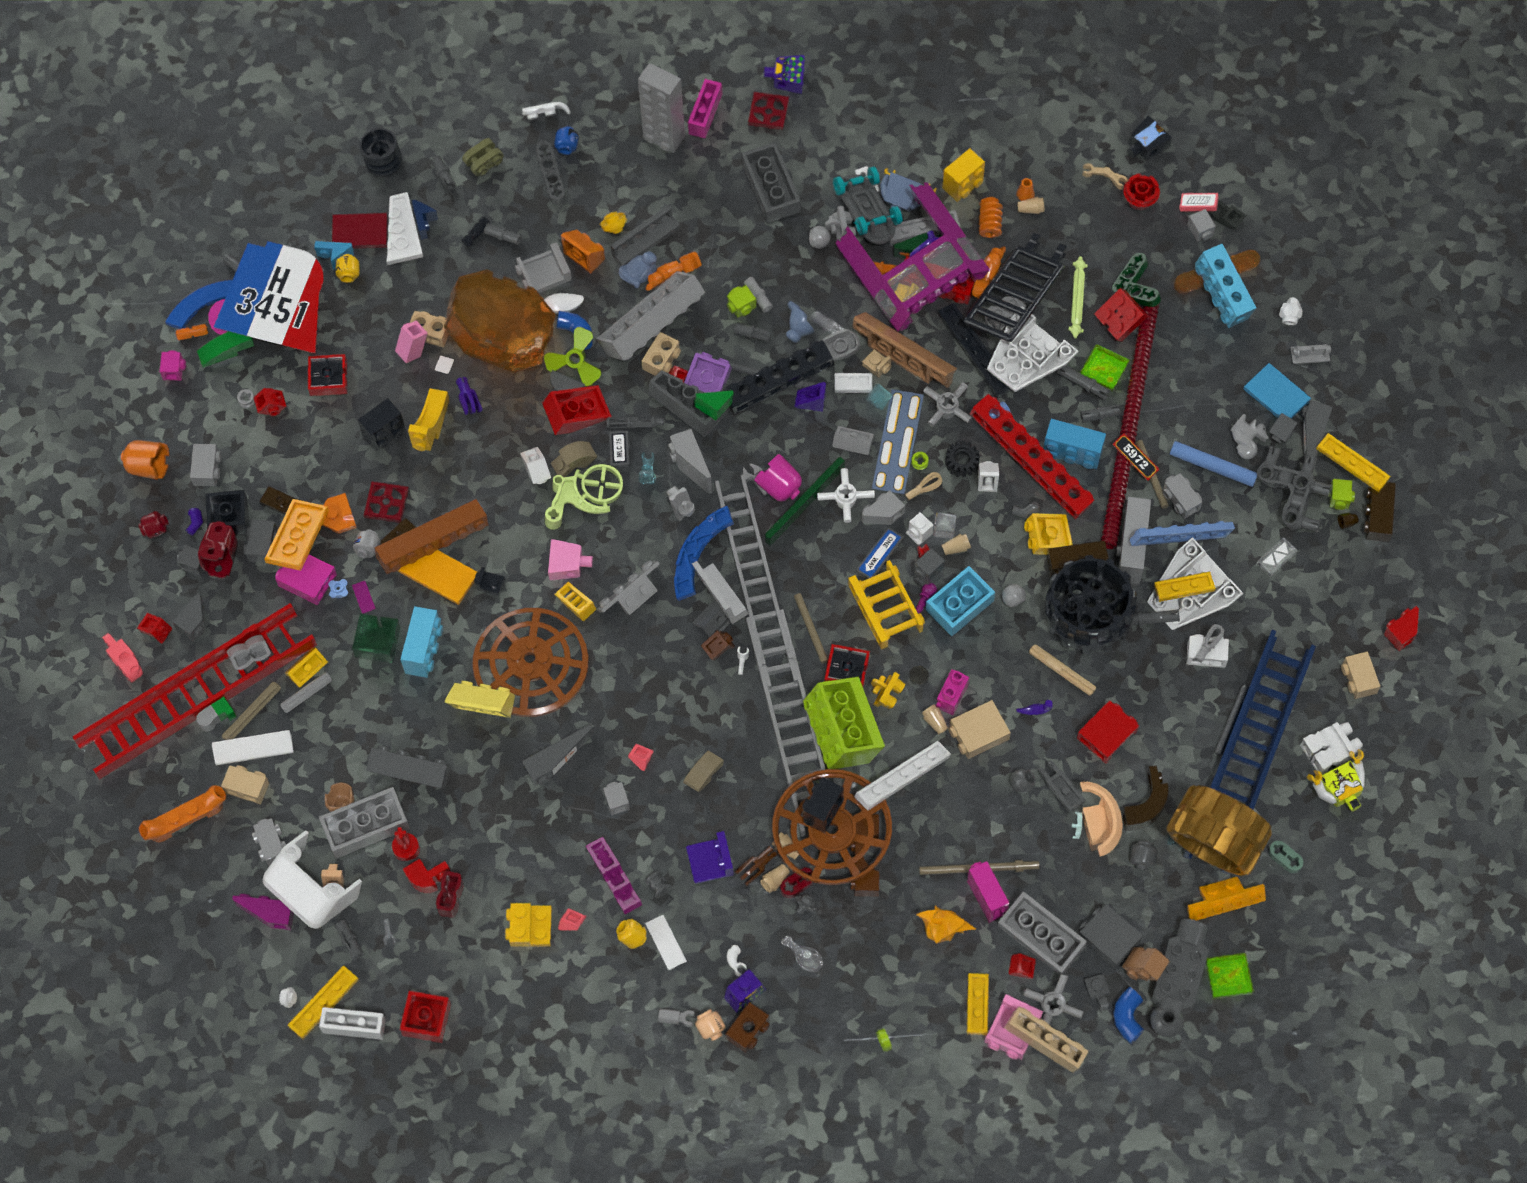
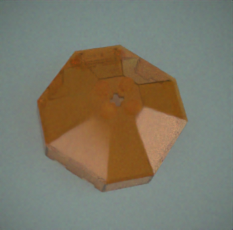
M487 269L458 277L450 293L444 328L464 354L513 373L542 365L545 348L553 335V323L556 314L537 290L530 286H527L526 289L517 286V281L505 276L502 280L493 277V272Z

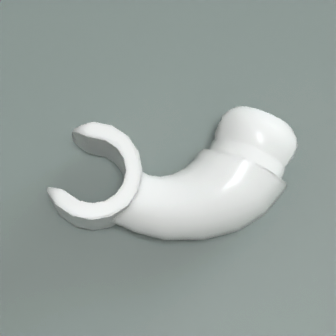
M732 945L727 952V961L731 968L735 970V974L740 977L742 974L737 969L741 967L747 971V967L744 963H737V955L741 953V949L737 945Z

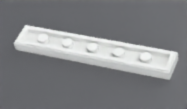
M936 741L855 794V798L867 810H870L949 759L951 753L939 741Z

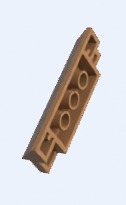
M867 312L853 318V328L868 338V347L873 350L875 349L885 357L889 355L891 361L928 384L932 379L947 388L952 384L953 374L957 370L956 367Z

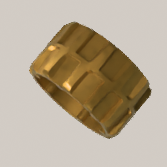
M1193 785L1188 788L1167 826V832L1170 834V837L1185 850L1219 869L1240 876L1248 875L1252 872L1272 835L1271 825L1254 810L1222 792L1201 785Z

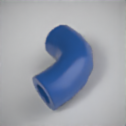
M558 311L556 329L567 330L574 334L575 328L582 327L592 332L590 325L584 318L571 312ZM593 339L584 350L590 349L592 347Z
M1128 987L1116 1002L1113 1017L1118 1031L1132 1044L1144 1031L1134 1019V1011L1143 1002V999L1134 989Z

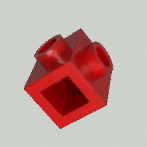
M263 388L253 397L258 414L277 416L287 407L281 390Z

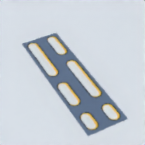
M892 389L872 489L890 490L900 494L905 493L924 397L923 394Z

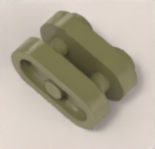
M486 138L465 152L462 161L467 166H471L470 169L475 176H483L489 169L502 163L504 154L499 148H495V144L490 138Z

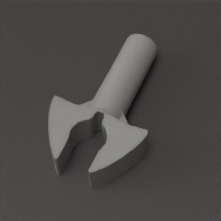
M749 463V467L754 472V475H752L743 467L746 483L753 481L761 493L767 495L768 493L754 481L762 469L757 465Z

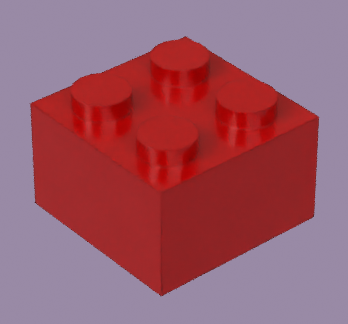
M409 991L400 1026L402 1036L442 1043L451 1007L449 998Z

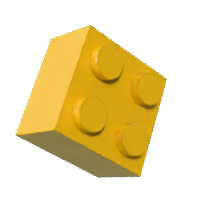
M969 148L944 169L942 189L957 202L962 198H966L971 190L975 187L978 188L983 183L985 161Z

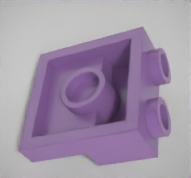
M705 352L701 354L695 353L684 383L690 386L695 385L705 393L719 392L726 385L732 367L729 361L725 359H713L712 355Z

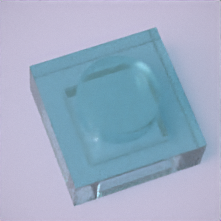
M876 384L866 400L879 410H883L892 394L881 385Z

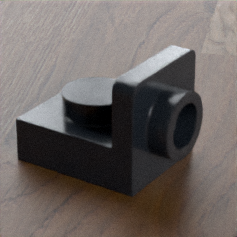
M481 567L480 572L476 573L474 579L478 591L500 596L505 582V576L486 572L485 567Z

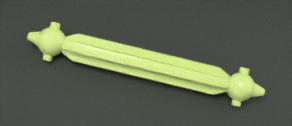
M1081 256L1072 264L1076 270L1073 281L1072 326L1068 327V330L1071 331L1074 338H1077L1078 334L1083 333V329L1080 327L1082 323L1085 280L1083 269L1087 268L1088 265L1085 264Z

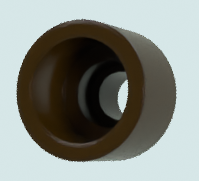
M1344 513L1338 515V525L1341 529L1351 528L1359 522L1357 514Z

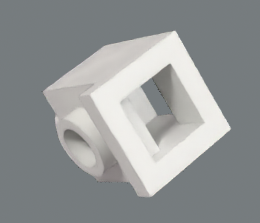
M920 512L909 521V530L906 531V534L920 546L933 534V524Z

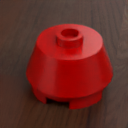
M1140 173L1135 174L1129 178L1124 186V196L1132 208L1137 210L1149 208L1158 200L1160 195L1158 182L1152 176H1143Z

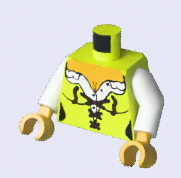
M1357 749V757L1354 756L1353 751L1349 752L1350 758L1354 760L1353 763L1349 761L1324 775L1320 771L1314 770L1315 778L1310 774L1307 775V779L1314 782L1313 787L1320 799L1334 804L1336 807L1346 803L1351 812L1361 807L1357 797L1361 795L1365 786V772L1363 762L1361 761L1364 753L1360 749Z

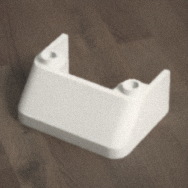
M304 831L282 848L264 873L263 884L309 927L320 928L358 899L362 881L358 879L347 889H344L337 883H329L323 888L295 864L300 860L301 853L305 851L309 833Z

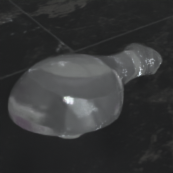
M788 935L782 939L781 943L784 946H788L795 953L796 961L802 969L808 972H818L822 968L823 960L817 950L797 945L793 942L791 936Z

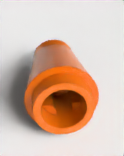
M1029 178L1023 179L1016 194L1020 201L1031 199L1035 195L1032 180Z

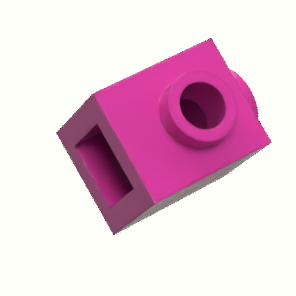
M174 350L162 352L160 363L162 379L182 380V372L186 369V360L182 358L180 352Z

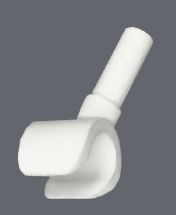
M740 647L737 649V657L739 659L738 675H743L744 663L749 657L748 647L747 652L743 654L740 653Z

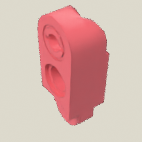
M109 633L102 637L109 647L106 649L107 655L131 683L143 675V670L135 654L122 639L116 642Z

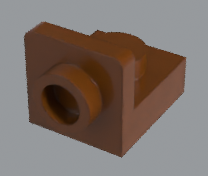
M717 630L701 647L710 659L715 661L728 648L733 649L735 645L732 643L733 638L729 633Z

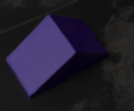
M822 382L797 390L795 407L823 412L826 398V383Z

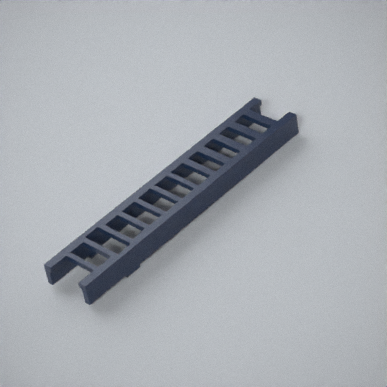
M1273 629L1210 787L1239 802L1247 804L1246 806L1254 810L1316 648L1315 645L1311 644L1310 649H1306L1302 662L1274 652L1272 650L1277 637H1275L1276 631ZM1270 659L1298 670L1296 677L1292 678L1266 668L1268 660ZM1262 676L1292 687L1289 695L1260 685ZM1255 693L1285 703L1283 711L1281 712L1253 701ZM1249 709L1279 720L1276 729L1246 718ZM1243 725L1273 736L1269 747L1239 736ZM1236 742L1265 752L1266 755L1263 763L1260 764L1233 753ZM1232 759L1260 770L1256 781L1226 770L1229 760ZM1223 776L1253 787L1250 797L1246 798L1219 787ZM1186 850L1183 857L1191 860L1193 854ZM1221 870V872L1229 874V872Z

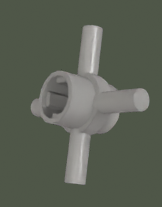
M962 382L953 393L946 392L942 395L929 386L925 387L923 392L937 401L936 407L938 411L928 421L931 427H934L941 417L949 419L957 415L966 423L972 420L970 415L959 408L958 398L968 388L965 383Z
M1061 974L1055 990L1047 992L1045 995L1028 988L1024 992L1023 996L1041 1003L1042 1009L1045 1012L1043 1020L1050 1024L1053 1016H1057L1062 1012L1080 1019L1083 1015V1011L1067 1005L1062 995L1068 979L1067 975ZM1058 999V1008H1051L1047 1004L1048 1000Z

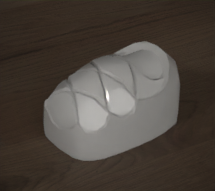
M849 329L837 331L823 339L834 361L851 357L859 351L861 346L858 336Z

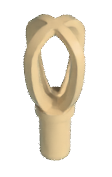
M937 472L927 475L916 488L905 494L907 500L909 501L919 494L938 488L942 484L941 475ZM938 478V480H937L936 482H934V483H932V484H930V485H928V486H926V487H923L926 483H928V482L931 481L932 479Z

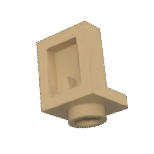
M874 349L862 361V365L879 378L883 373L886 374L891 369V357L888 355L885 358Z

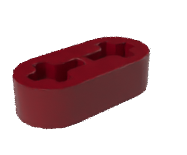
M810 868L800 869L810 876L813 873ZM794 873L781 883V894L786 898H793L811 887L814 882H807V880L799 882L803 878ZM796 884L793 887V892L785 891L786 885L793 886Z

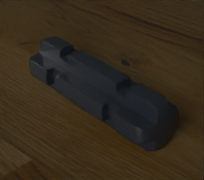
M482 216L478 220L479 223H476L468 231V235L462 238V243L465 246H471L473 240L475 241L484 231L486 225L490 223V220L485 216Z

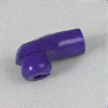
M191 508L188 511L192 523L188 526L186 532L191 536L203 524L202 513L198 508Z

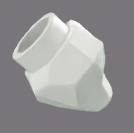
M1291 297L1287 303H1283L1279 316L1283 318V324L1296 325L1298 319L1302 317L1303 311L1298 299Z

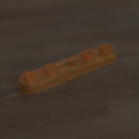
M1247 250L1230 256L1238 274L1252 270L1260 263V255L1255 250ZM1194 269L1179 275L1174 282V287L1179 293L1184 294L1204 287V281L1201 275L1199 276Z

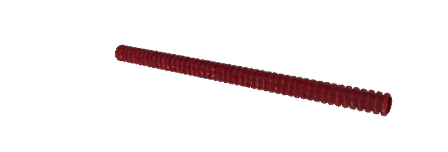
M1160 303L1155 307L1143 305V311L1148 317L1139 325L1136 349L1120 436L1125 433L1134 444L1136 442L1135 437L1137 436L1136 432L1139 425V416ZM1119 451L1116 452L1115 467L1113 469L1114 472L1112 474V483L1103 525L1104 530L1101 536V540L1105 541L1106 549H1115L1117 547L1131 463Z

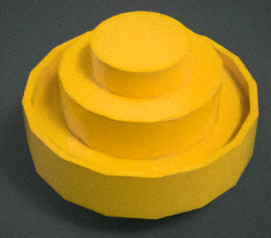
M611 212L604 217L600 225L603 231L617 234L623 230L627 218L623 212Z

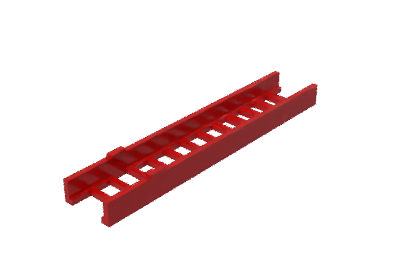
M289 603L257 624L254 623L236 637L72 736L80 749L94 741L106 761L93 769L99 780L197 720L198 713L223 696L228 701L317 646L313 635L295 644L283 626L297 617L292 604ZM277 628H280L292 646L279 654L267 634ZM262 635L274 655L269 657V660L264 662V664L261 661H255L258 668L248 674L243 669L238 670L242 678L229 684L217 665L229 658L227 654L229 648L236 644H244L253 636ZM212 668L225 686L224 689L214 695L201 677L202 674ZM194 679H197L209 697L198 705L195 704L184 685ZM178 689L181 690L192 707L180 716L167 697ZM162 700L174 720L166 725H163L152 708V705ZM144 710L157 729L148 736L135 718V715ZM127 720L140 741L131 746L118 728L119 725ZM109 731L112 732L123 749L122 752L114 757L101 736Z

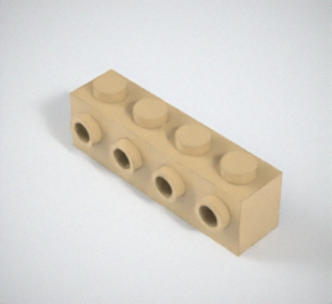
M1018 1007L1014 1010L1004 1026V1029L1072 1073L1079 1069L1089 1052L1081 1044L1070 1040L1064 1033L1053 1029L1047 1022L1036 1018L1025 1008Z

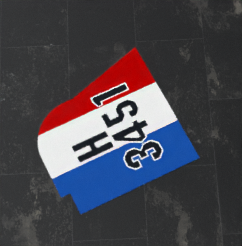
M267 241L265 247L248 243L214 328L315 353L319 293L324 277L319 261L310 253L297 248Z

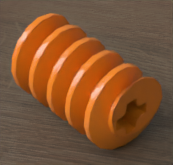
M987 197L980 201L979 234L985 238H994L1002 235L1000 229H1002L1001 216L1003 212L1001 210L1003 206L995 197Z

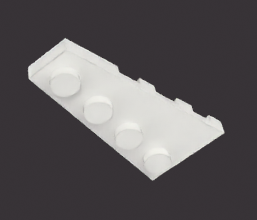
M408 192L390 196L387 265L423 257Z

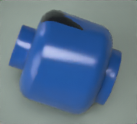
M571 127L561 128L556 132L554 146L559 153L569 155L576 151L579 135Z

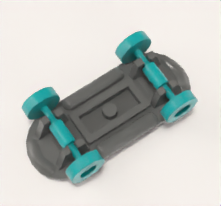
M873 166L867 169L868 176H866L865 172H861L860 175L853 174L843 178L840 176L833 178L834 190L844 201L855 221L859 235H862L873 244L880 245L889 242L894 237L896 225L902 224L903 219L901 211L897 206L891 207L889 213L874 185L880 183V176L876 167Z

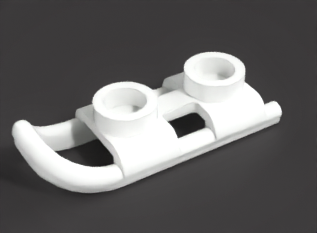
M552 102L523 108L522 113L527 115L528 120L539 118L538 114L545 113V116L555 115V109H562L567 114H570V110L562 102Z

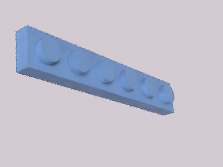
M1219 521L1214 524L1206 522L1200 525L1187 524L1179 527L1173 525L1168 528H1162L1161 526L1153 529L1140 528L1135 531V534L1129 540L1132 546L1184 542L1189 541L1192 537L1195 540L1226 538L1235 527L1233 522L1224 523V521Z

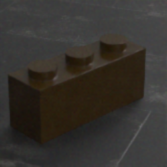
M1387 482L1379 492L1372 487H1367L1366 498H1369V504L1365 506V515H1368V519L1365 521L1363 532L1367 533L1366 540L1390 541L1393 534L1396 483Z
M1105 541L1048 548L1047 559L1051 576L1058 574L1063 569L1064 563L1068 560L1074 562L1084 559L1087 555H1092L1095 559L1106 561L1109 558Z

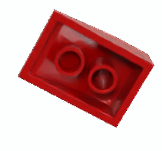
M599 385L552 391L542 403L555 435L572 433L612 417Z

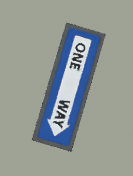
M888 527L857 567L856 573L865 579L877 575L904 540V537Z

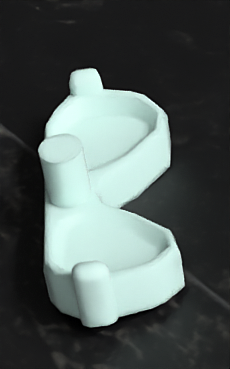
M1075 812L1077 814V824H1072V828L1077 829L1073 838L1079 839L1082 830V813Z

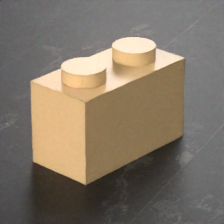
M1364 652L1345 657L1341 669L1343 675L1347 676L1349 681L1348 689L1350 693H1353L1354 698L1358 699L1377 694L1380 684L1369 653Z
M237 765L236 767L229 766L221 787L226 794L261 804L269 786V781L265 774L259 771L249 772L245 767Z

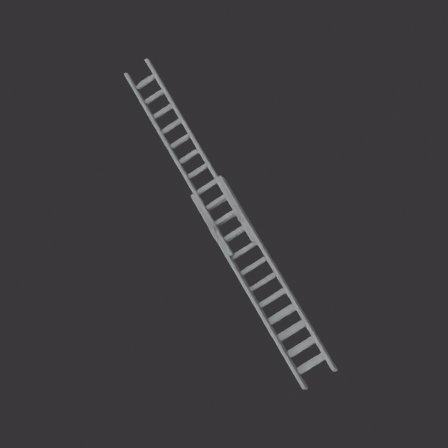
M740 475L744 490L742 493L738 492L723 497L718 480L715 481V487L721 508L725 507V502L746 498L748 509L731 512V516L733 519L750 515L753 525L731 530L729 526L726 530L746 608L749 613V617H746V624L789 787L796 780L807 774L826 769L820 746L817 744L816 735L810 725V718L806 710V717L780 723L776 721L774 711L800 705L804 706L803 700L806 698V693L784 609L780 610L745 476ZM755 532L756 543L735 547L733 536ZM759 548L761 560L740 564L737 553ZM763 565L765 577L744 581L742 570ZM768 582L770 593L748 597L746 587ZM772 599L775 611L753 615L750 604ZM777 617L779 628L757 632L755 621ZM782 636L783 646L762 650L760 640ZM786 653L789 663L767 668L764 658ZM791 670L794 682L771 686L769 675ZM799 687L802 699L772 705L771 693ZM808 723L811 734L781 740L779 729ZM813 741L815 751L790 757L785 756L783 747ZM818 760L820 769L790 775L788 766ZM808 791L791 795L794 811L798 807V802L804 801L810 796ZM798 824L800 834L804 836V825Z

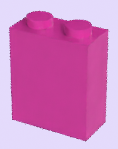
M308 554L301 571L286 567L279 568L275 575V580L279 587L318 606L329 588V582L334 580L337 573L334 566Z
M988 862L973 864L970 867L971 869H969L967 883L990 923L1004 916L1008 911L1009 901Z

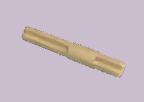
M1038 645L1031 647L1029 653L1086 694L1092 695L1095 692L1096 686Z

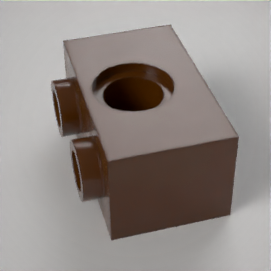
M749 1002L727 1031L726 1040L745 1053L749 1049L752 1050L758 1042L757 1037L760 1033L764 1034L770 1026L769 1015ZM752 1025L755 1029L753 1032L748 1033L744 1031V1027Z

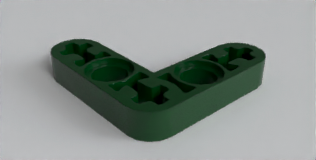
M1136 253L1131 257L1114 282L1112 290L1115 294L1120 288H1124L1137 304L1155 307L1161 302L1158 290L1136 284L1149 265L1144 253ZM1134 273L1133 277L1126 278L1128 274ZM1141 291L1139 295L1132 296L1134 292Z

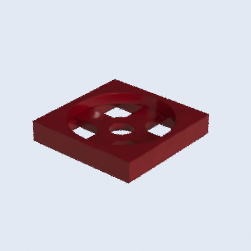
M754 92L748 125L783 130L789 97ZM759 100H767V104L764 107H758L756 103ZM774 102H781L784 109H775ZM771 109L772 113L766 114L765 111ZM754 114L762 115L764 117L763 122L757 119ZM781 117L779 120L771 122L772 118Z
M371 481L364 518L400 523L403 518L409 487ZM385 489L384 494L381 496H373L376 492ZM393 490L397 491L402 496V499H394L392 497ZM389 499L390 502L389 504L385 505L383 504V500ZM371 503L380 505L379 513L372 511ZM390 507H399V512L395 515H387Z

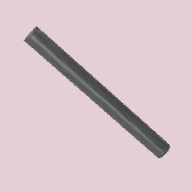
M1242 685L1215 749L1214 753L1221 756L1248 692L1249 687L1246 685Z

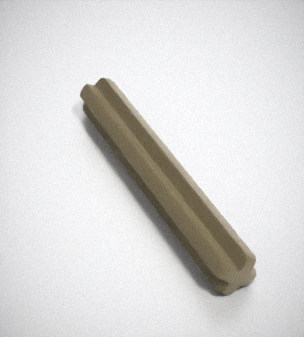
M272 682L222 734V738L224 740L234 739L281 690L279 684Z

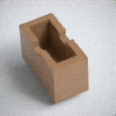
M1134 947L1122 967L1127 971V975L1134 980L1157 981L1168 965L1169 960L1155 948H1147L1145 951L1144 948Z

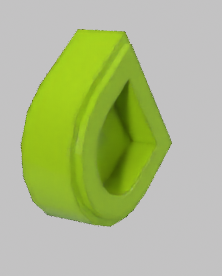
M885 1029L877 1031L876 1036L883 1052L891 1050V1042Z

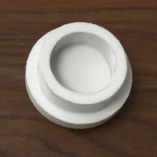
M288 987L281 991L280 1004L286 1008H291L296 1003L297 994L293 988Z

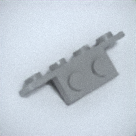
M650 560L641 566L642 570L630 575L625 585H619L613 590L614 594L610 598L606 597L599 602L600 606L596 610L598 612H605L617 602L627 615L633 613L658 591L647 575L660 563Z

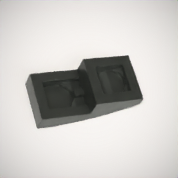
M1219 199L1217 211H1207L1213 220L1235 230L1246 217L1236 207L1232 205L1229 208Z

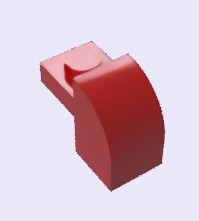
M418 859L403 868V871L414 889L422 893H432L438 890L436 882H441L444 873L450 871V868L446 861L427 871L422 861Z

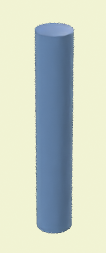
M1177 441L1174 442L1170 451L1171 456L1250 487L1254 486L1258 476L1254 471Z

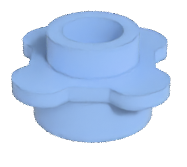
M345 579L340 581L331 580L328 585L331 590L329 595L331 598H342L348 595L346 588L348 583Z

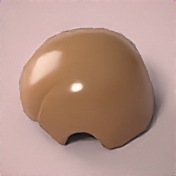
M340 782L331 785L330 792L325 794V806L331 812L354 803L353 789L348 783Z

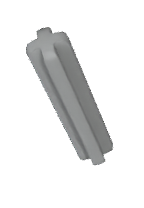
M327 672L323 673L280 704L281 708L285 713H288L332 682V678Z

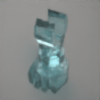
M644 451L641 455L643 466L639 472L638 480L642 484H654L656 482V474H654L652 467L655 461L654 453L652 452L650 459H646Z

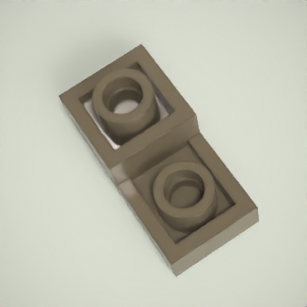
M707 751L693 766L683 783L700 792L711 782V776L723 766L724 760Z

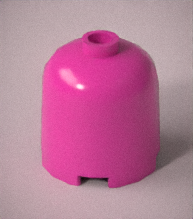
M778 454L768 463L770 468L767 471L762 470L755 477L754 481L776 501L783 502L789 498L793 500L800 493L798 489L801 486L802 478L794 467L783 456Z

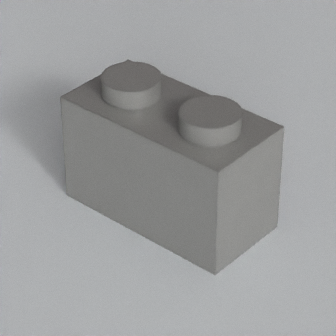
M193 444L190 473L193 486H216V481L220 478L218 462H221L222 459L221 451H218L216 444Z

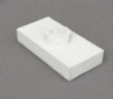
M835 373V393H872V373Z

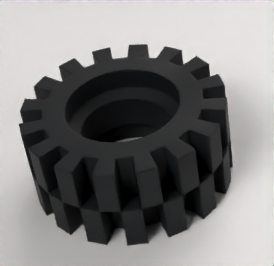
M962 440V444H960L959 441H956L955 445L952 443L950 448L947 449L945 465H947L948 471L951 470L952 475L956 473V477H959L960 474L966 477V474L971 476L972 471L976 472L980 456L979 450H976L977 447L975 445L972 447L971 442L965 444V441ZM958 454H966L970 461L967 464H959L956 462L955 457Z

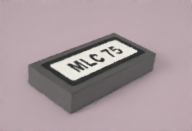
M628 431L609 432L610 466L614 468L630 467Z

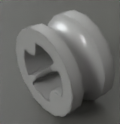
M244 389L238 393L237 400L241 407L250 408L255 403L252 391ZM247 396L249 400L245 401L243 397Z

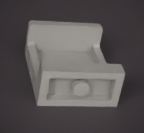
M557 242L550 244L551 250L524 261H521L520 257L516 258V272L518 276L522 275L523 287L525 291L529 290L531 296L572 281L570 269Z

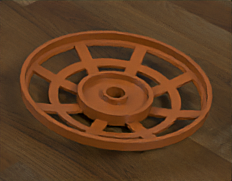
M523 608L502 615L484 630L475 646L473 672L476 683L480 687V684L484 683L479 673L478 660L489 659L490 669L495 679L490 684L492 686L491 689L497 690L501 686L510 689L512 694L521 696L520 708L513 707L511 715L537 717L559 710L577 695L587 676L589 657L582 634L570 620L548 609ZM533 613L532 621L520 622L510 627L503 622V620L517 614ZM541 613L554 616L569 627L559 632L552 626L539 622ZM496 626L502 633L495 640L491 651L480 652L485 637ZM530 627L529 636L518 638L513 633L514 630ZM538 627L548 630L554 636L546 641L537 637ZM573 633L576 635L581 646L582 661L571 659L569 646L565 638ZM505 637L512 642L508 652L497 651L499 644ZM560 641L565 657L553 656L551 647ZM533 655L535 660L528 663L525 661V657ZM495 659L507 660L509 669L499 675ZM553 664L563 665L560 674L553 680L548 674ZM569 667L581 669L576 683L565 695L558 685L566 677ZM514 676L522 681V689L514 688L505 681ZM543 679L547 684L546 687L541 689L529 690L530 682ZM552 691L558 698V701L550 705L527 709L529 697L541 696Z
M840 769L815 771L796 780L780 797L773 816L772 832L774 843L784 863L802 878L824 885L850 883L870 873L885 856L892 836L890 809L886 800H883L870 810H867L853 794L849 793L853 782L863 787L871 784L862 776ZM822 777L845 779L843 784L844 801L830 824L835 825L838 831L835 834H830L826 831L824 834L805 824L804 817L800 816L803 812L802 805L804 801L800 803L795 813L783 809L791 795L805 785L810 795L807 798L810 799L813 794L811 790L814 786L812 781ZM847 799L856 804L861 809V812L852 816L844 809ZM881 809L886 822L885 840L873 838L874 823L871 815ZM780 816L791 820L793 844L782 847L779 838ZM864 819L867 820L868 836L856 834V823ZM797 823L808 827V838L798 841ZM853 841L864 844L861 851L851 858L847 848L851 846ZM814 845L821 851L818 860L810 857L803 848ZM870 846L882 848L874 862L860 872L855 863L867 853ZM797 851L804 860L814 865L815 868L812 875L810 876L798 869L788 859L787 854ZM829 853H840L844 862L837 864L825 863ZM848 867L852 874L849 878L839 880L819 878L823 869L836 870Z

